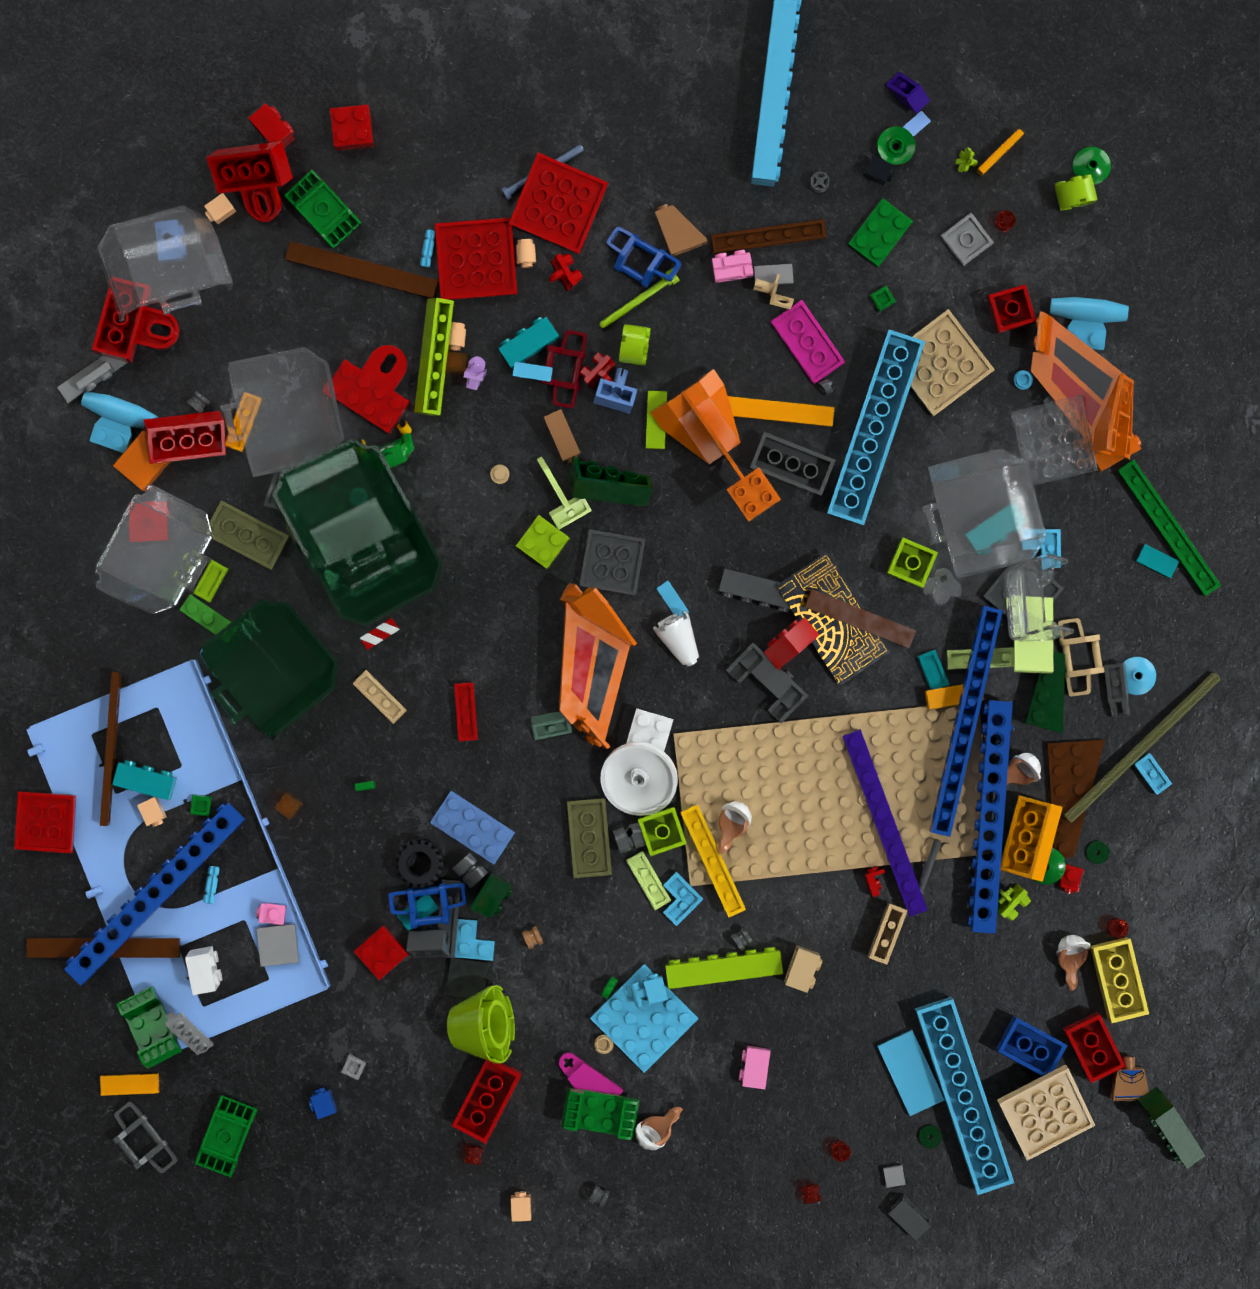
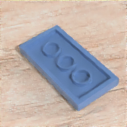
M452 790L430 822L492 864L496 863L515 834L513 830Z

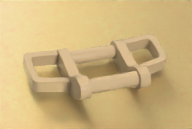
M1079 618L1061 620L1058 622L1059 645L1062 646V652L1065 654V678L1069 696L1090 694L1091 674L1105 672L1104 667H1102L1099 647L1100 634L1085 636ZM1076 622L1081 637L1064 639L1063 624ZM1091 641L1095 668L1073 671L1069 645ZM1087 675V690L1073 692L1070 677Z

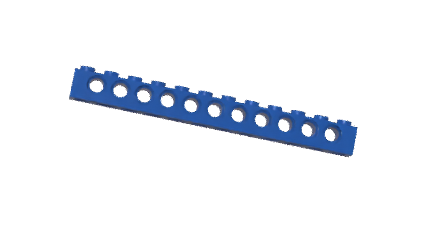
M982 606L929 830L931 833L951 837L1003 610Z
M987 700V704L983 706V715L986 716V722L982 723L981 732L984 735V742H981L980 754H983V762H979V773H982L981 781H978L977 792H980V800L976 801V812H979V817L975 819L974 826L975 831H977V839L974 838L973 850H976V858H972V869H975L974 877H971L970 880L973 896L969 897V908H972L971 915H968L967 926L970 927L972 932L996 934L1013 702ZM994 715L1001 717V723L997 726L992 723ZM994 734H998L1000 737V741L996 745H993L990 741L991 736ZM993 753L998 755V761L995 764L989 762V756ZM993 772L996 773L997 780L994 783H989L988 775ZM989 792H994L996 795L993 802L986 800V795ZM988 811H992L994 819L988 822L985 820V814ZM990 830L993 833V837L991 840L986 841L983 838V834L985 831ZM984 850L991 851V857L988 860L982 858ZM983 869H989L990 876L987 879H982L980 876ZM983 888H987L989 891L986 898H980L979 891ZM985 907L987 909L986 916L979 917L978 910Z
M223 803L216 810L218 814L213 819L209 817L202 824L204 828L199 833L195 831L188 838L190 842L186 846L181 845L175 851L177 855L172 860L170 858L167 859L161 866L163 869L158 874L155 872L148 879L150 883L145 888L141 886L134 893L136 897L131 902L127 900L120 907L122 911L118 915L113 914L106 921L108 925L104 929L99 928L93 934L95 938L90 943L87 941L79 949L81 953L77 957L73 955L65 963L67 967L64 970L80 986L246 820L231 803L227 805ZM220 818L227 820V826L224 829H220L217 825ZM206 832H211L214 836L213 841L210 843L204 840ZM194 845L200 849V854L196 857L190 853V849ZM180 859L186 862L184 870L177 868V862ZM166 873L171 874L173 877V881L170 884H166L163 881V876ZM152 887H156L159 890V895L156 898L150 896L149 892ZM138 901L145 903V910L143 912L136 909ZM124 915H129L132 919L129 926L122 922ZM110 929L117 930L118 937L116 939L109 937ZM98 942L104 945L102 953H98L95 950V945ZM84 956L88 957L91 961L89 967H84L81 963Z

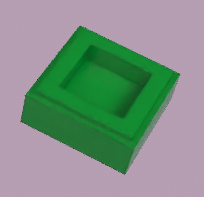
M887 285L870 295L879 312L896 303Z
M375 780L355 784L356 791L369 790L376 787Z
M192 794L190 814L210 816L212 796Z

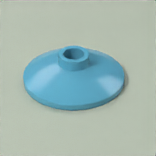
M1132 657L1125 660L1123 663H1125L1128 693L1141 695L1151 690L1156 681V671L1152 663L1142 657ZM1137 672L1141 673L1139 680L1135 678Z

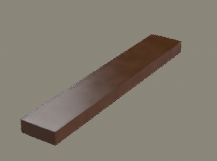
M824 219L710 235L713 254L827 239Z
M810 589L804 604L805 608L906 648H910L916 630L813 589Z

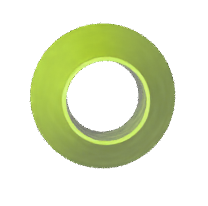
M498 985L489 986L450 1009L447 1019V1031L449 1040L454 1048L493 1063H504L509 1058L512 1051L509 1049L510 1042L514 1041L515 1022L509 997L504 996L501 992L503 991L502 987Z

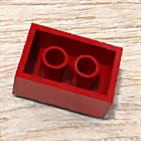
M1098 1012L1062 1028L1090 1083L1126 1067Z

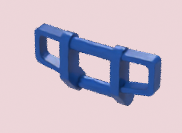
M619 226L614 229L607 240L608 247L619 254L614 270L617 272L621 271L641 282V285L645 288L649 286L654 275L664 280L672 281L681 268V262L667 254L666 251L653 247L639 239L638 235L632 234ZM619 233L629 237L622 250L612 244ZM635 245L655 256L645 275L625 265L627 257ZM664 258L676 265L669 275L657 271Z
M442 883L435 887L408 888L404 891L389 893L390 910L394 915L410 914L411 929L443 923V925L450 924V909L467 903L465 884L446 885V883ZM460 887L462 902L449 905L447 888ZM407 894L410 910H396L394 896ZM440 894L442 915L418 918L416 897Z

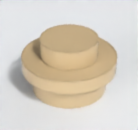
M496 465L492 468L490 476L495 483L503 484L509 479V470L504 465Z
M600 1035L595 1039L594 1047L598 1053L607 1054L613 1049V1041L607 1035Z

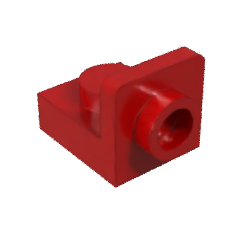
M1066 864L1065 872L1058 886L1063 887V892L1073 894L1074 891L1079 892L1084 869Z
M876 866L867 869L868 873L864 874L872 897L880 895L879 890L882 889L879 879H875L874 876L885 873L883 868L879 869Z

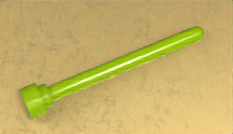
M671 268L666 271V275H669L673 269ZM675 275L672 281L661 279L602 320L599 326L601 328L607 327L666 285L676 284L680 281L678 276Z

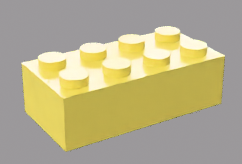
M1125 937L1092 945L1090 950L1108 1021L1115 1023L1148 1015L1149 1011L1131 939Z

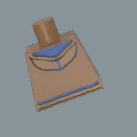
M1124 1056L1123 1062L1126 1067L1113 1073L1110 1099L1113 1101H1137L1149 1092L1145 1070L1142 1067H1135L1134 1056Z

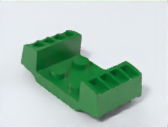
M313 170L306 174L284 195L333 249L362 223Z
M154 986L116 1004L120 1015L128 1023L139 1048V1051H137L138 1056L147 1069L182 1052L176 1034L172 1033L165 1024L168 1021L167 1013Z
M567 1088L561 1126L566 1130L577 1131V1129L613 1134L617 1135L619 1139L631 1140L634 1137L640 1100L585 1089Z
M221 1095L195 1164L231 1178L258 1109Z

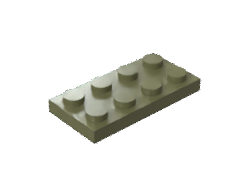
M222 500L203 533L270 570L273 569L290 537Z
M605 798L567 801L573 877L583 878L612 875Z

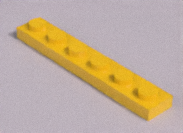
M698 804L680 812L728 918L745 911L746 908L721 854L717 852L718 847Z

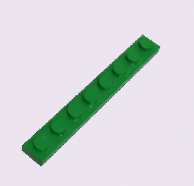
M1135 460L1130 461L1117 470L1203 596L1205 597L1219 588L1221 584Z

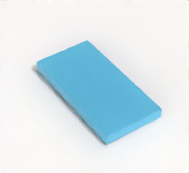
M913 1030L877 1045L909 1116L945 1100Z

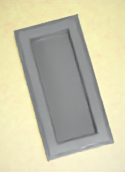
M792 264L754 266L755 282L758 278L773 283L777 275L780 274L778 285L793 284Z

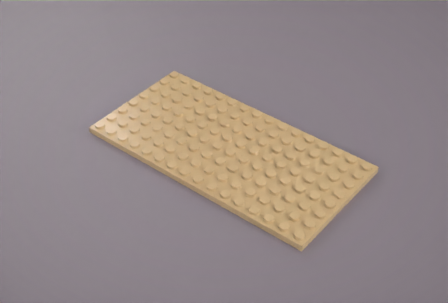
M958 705L931 710L924 706L785 721L782 723L776 722L674 733L682 811L698 804L718 847V841L722 837V831L719 827V816L722 807L734 801L748 806L752 816L750 827L747 828L742 836L733 839L730 848L721 854L733 882L890 865L842 737L861 729L910 863L927 861L934 839L942 841L935 860L976 856V850H973L974 838L977 839V831H975L974 826L975 819L979 817V812H976V801L980 800V792H977L978 781H981L982 773H979V762H983V754H980V745L983 742L980 711L951 837L931 833L929 830ZM989 793L986 795L988 802H990ZM991 811L985 814V820L988 822L992 821ZM683 819L690 886L713 884ZM990 830L985 831L983 834V838L986 841L991 840L993 837V833ZM984 850L982 855L991 854V851Z

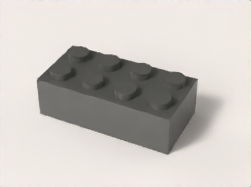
M764 432L749 469L753 471L759 467L767 477L821 497L836 460Z

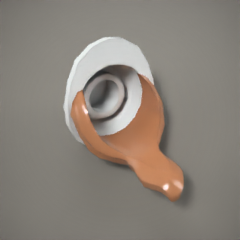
M1030 753L1013 756L1012 760L1008 762L1007 785L1009 783L1027 785L1031 782H1037L1041 778V765L1036 756Z
M734 801L722 807L719 816V827L722 831V837L718 841V854L726 852L730 848L732 840L742 836L747 828L750 827L752 816L747 805Z
M1068 935L1062 938L1056 952L1060 966L1066 971V983L1070 991L1075 990L1078 985L1077 970L1086 961L1088 951L1091 948L1090 943L1085 942L1083 938L1077 935Z
M673 1107L663 1117L652 1116L640 1122L635 1128L636 1139L639 1145L645 1150L662 1148L671 1136L672 1124L679 1119L683 1109L681 1107Z

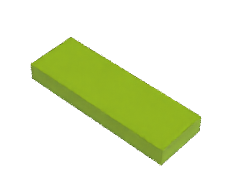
M648 391L646 449H665L666 432L660 428L650 412L664 402H667L666 391Z

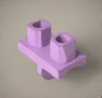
M479 356L470 359L469 365L464 372V378H467L466 388L477 390L480 382L486 376L487 369H484L485 361Z

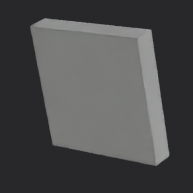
M972 213L968 214L940 236L962 266H965L994 244Z
M296 924L257 928L261 967L300 962Z

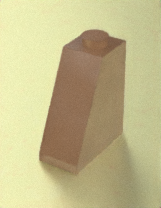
M668 204L657 208L658 211L655 212V217L669 254L672 257L707 244L706 237L673 205L668 206Z
M560 409L545 416L544 420L563 462L571 463L573 456L578 457L581 453L562 410Z

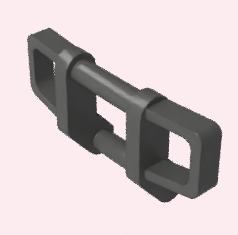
M129 1101L115 1112L114 1117L123 1131L112 1142L121 1148L133 1163L135 1170L149 1161L158 1172L164 1173L178 1161V1157L169 1147L168 1142L160 1137L147 1121V1116L139 1110L133 1101ZM127 1107H131L140 1117L129 1127L126 1126L120 1117V1113ZM140 1124L157 1144L156 1147L141 1159L135 1155L123 1140ZM163 1148L172 1158V1162L165 1167H161L152 1158Z

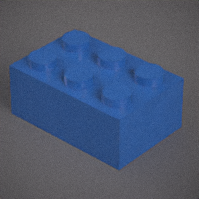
M1013 1015L996 1050L1044 1076L1055 1070L1068 1045Z

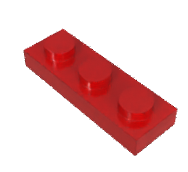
M474 682L454 684L458 741L478 740Z

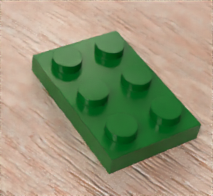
M882 198L848 245L876 267H879L912 224L913 220Z

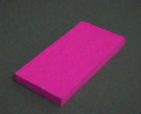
M803 300L770 321L813 384H816L846 363Z

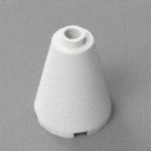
M681 611L683 615L678 616L675 613L658 622L659 627L654 626L653 630L682 665H687L688 667L697 662L696 659L699 657L689 614L687 611Z

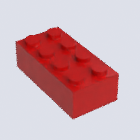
M485 1060L452 1127L486 1144L522 1072L506 1063H493Z

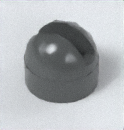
M825 379L818 383V388L824 396H828L833 392L834 384L831 380Z

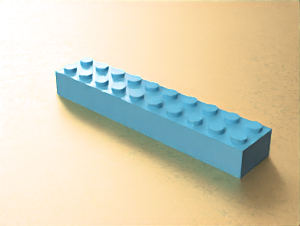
M802 0L773 1L751 184L774 187V183L778 182L781 167H777V163H781L783 148L779 147L780 144H783L785 129H782V125L786 124L788 110H785L784 107L788 106L790 91L787 90V87H790L792 72L789 71V68L793 67L795 53L791 51L795 49L797 33H794V30L798 28L800 15L796 14V11H800Z
M888 330L827 512L828 514L864 525L925 341Z
M948 997L915 1008L977 1195L1013 1184L1014 1180L953 998Z

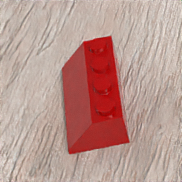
M220 411L143 419L149 464L226 455L224 419Z

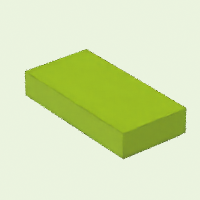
M211 560L193 594L211 603L229 569Z

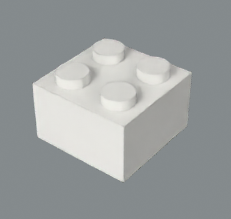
M636 708L626 744L642 742L654 745L664 751L673 719Z
M213 946L190 950L185 960L192 994L197 995L216 991L220 981H222L221 970H218L216 962H219L217 951L213 950Z

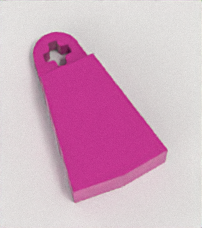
M566 1052L561 1055L559 1066L575 1089L620 1095L623 1092L622 1087L575 1054ZM565 1058H567L568 1060L570 1058L573 1059L572 1067L569 1065L567 1067L564 1066Z

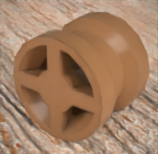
M537 926L532 927L530 931L525 930L522 932L529 950L536 944H543Z

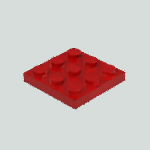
M19 791L14 849L73 853L77 795Z

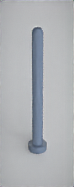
M578 145L555 160L565 163L583 152L584 149L582 145ZM527 177L508 188L505 186L501 188L507 200L512 198L511 195L524 187Z

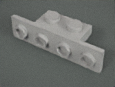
M102 356L57 388L67 403H70L86 391L93 390L99 382L109 379L112 373L128 362Z
M172 1011L166 1015L168 1021L165 1024L169 1030L175 1033L178 1039L183 1041L197 1055L206 1052L214 1045L183 1013L176 1015Z

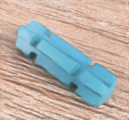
M428 229L425 233L426 240H424L421 254L423 257L420 259V266L430 267V257H432L435 243L433 240L436 238V232Z
M209 866L208 868L209 876H207L204 903H214L219 867Z

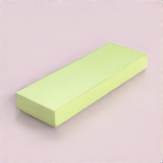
M643 851L626 860L654 910L671 901Z

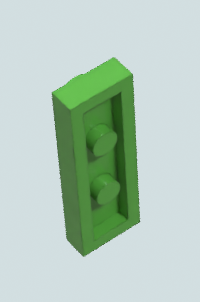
M192 594L189 595L180 608V611L227 643L238 628L237 625Z

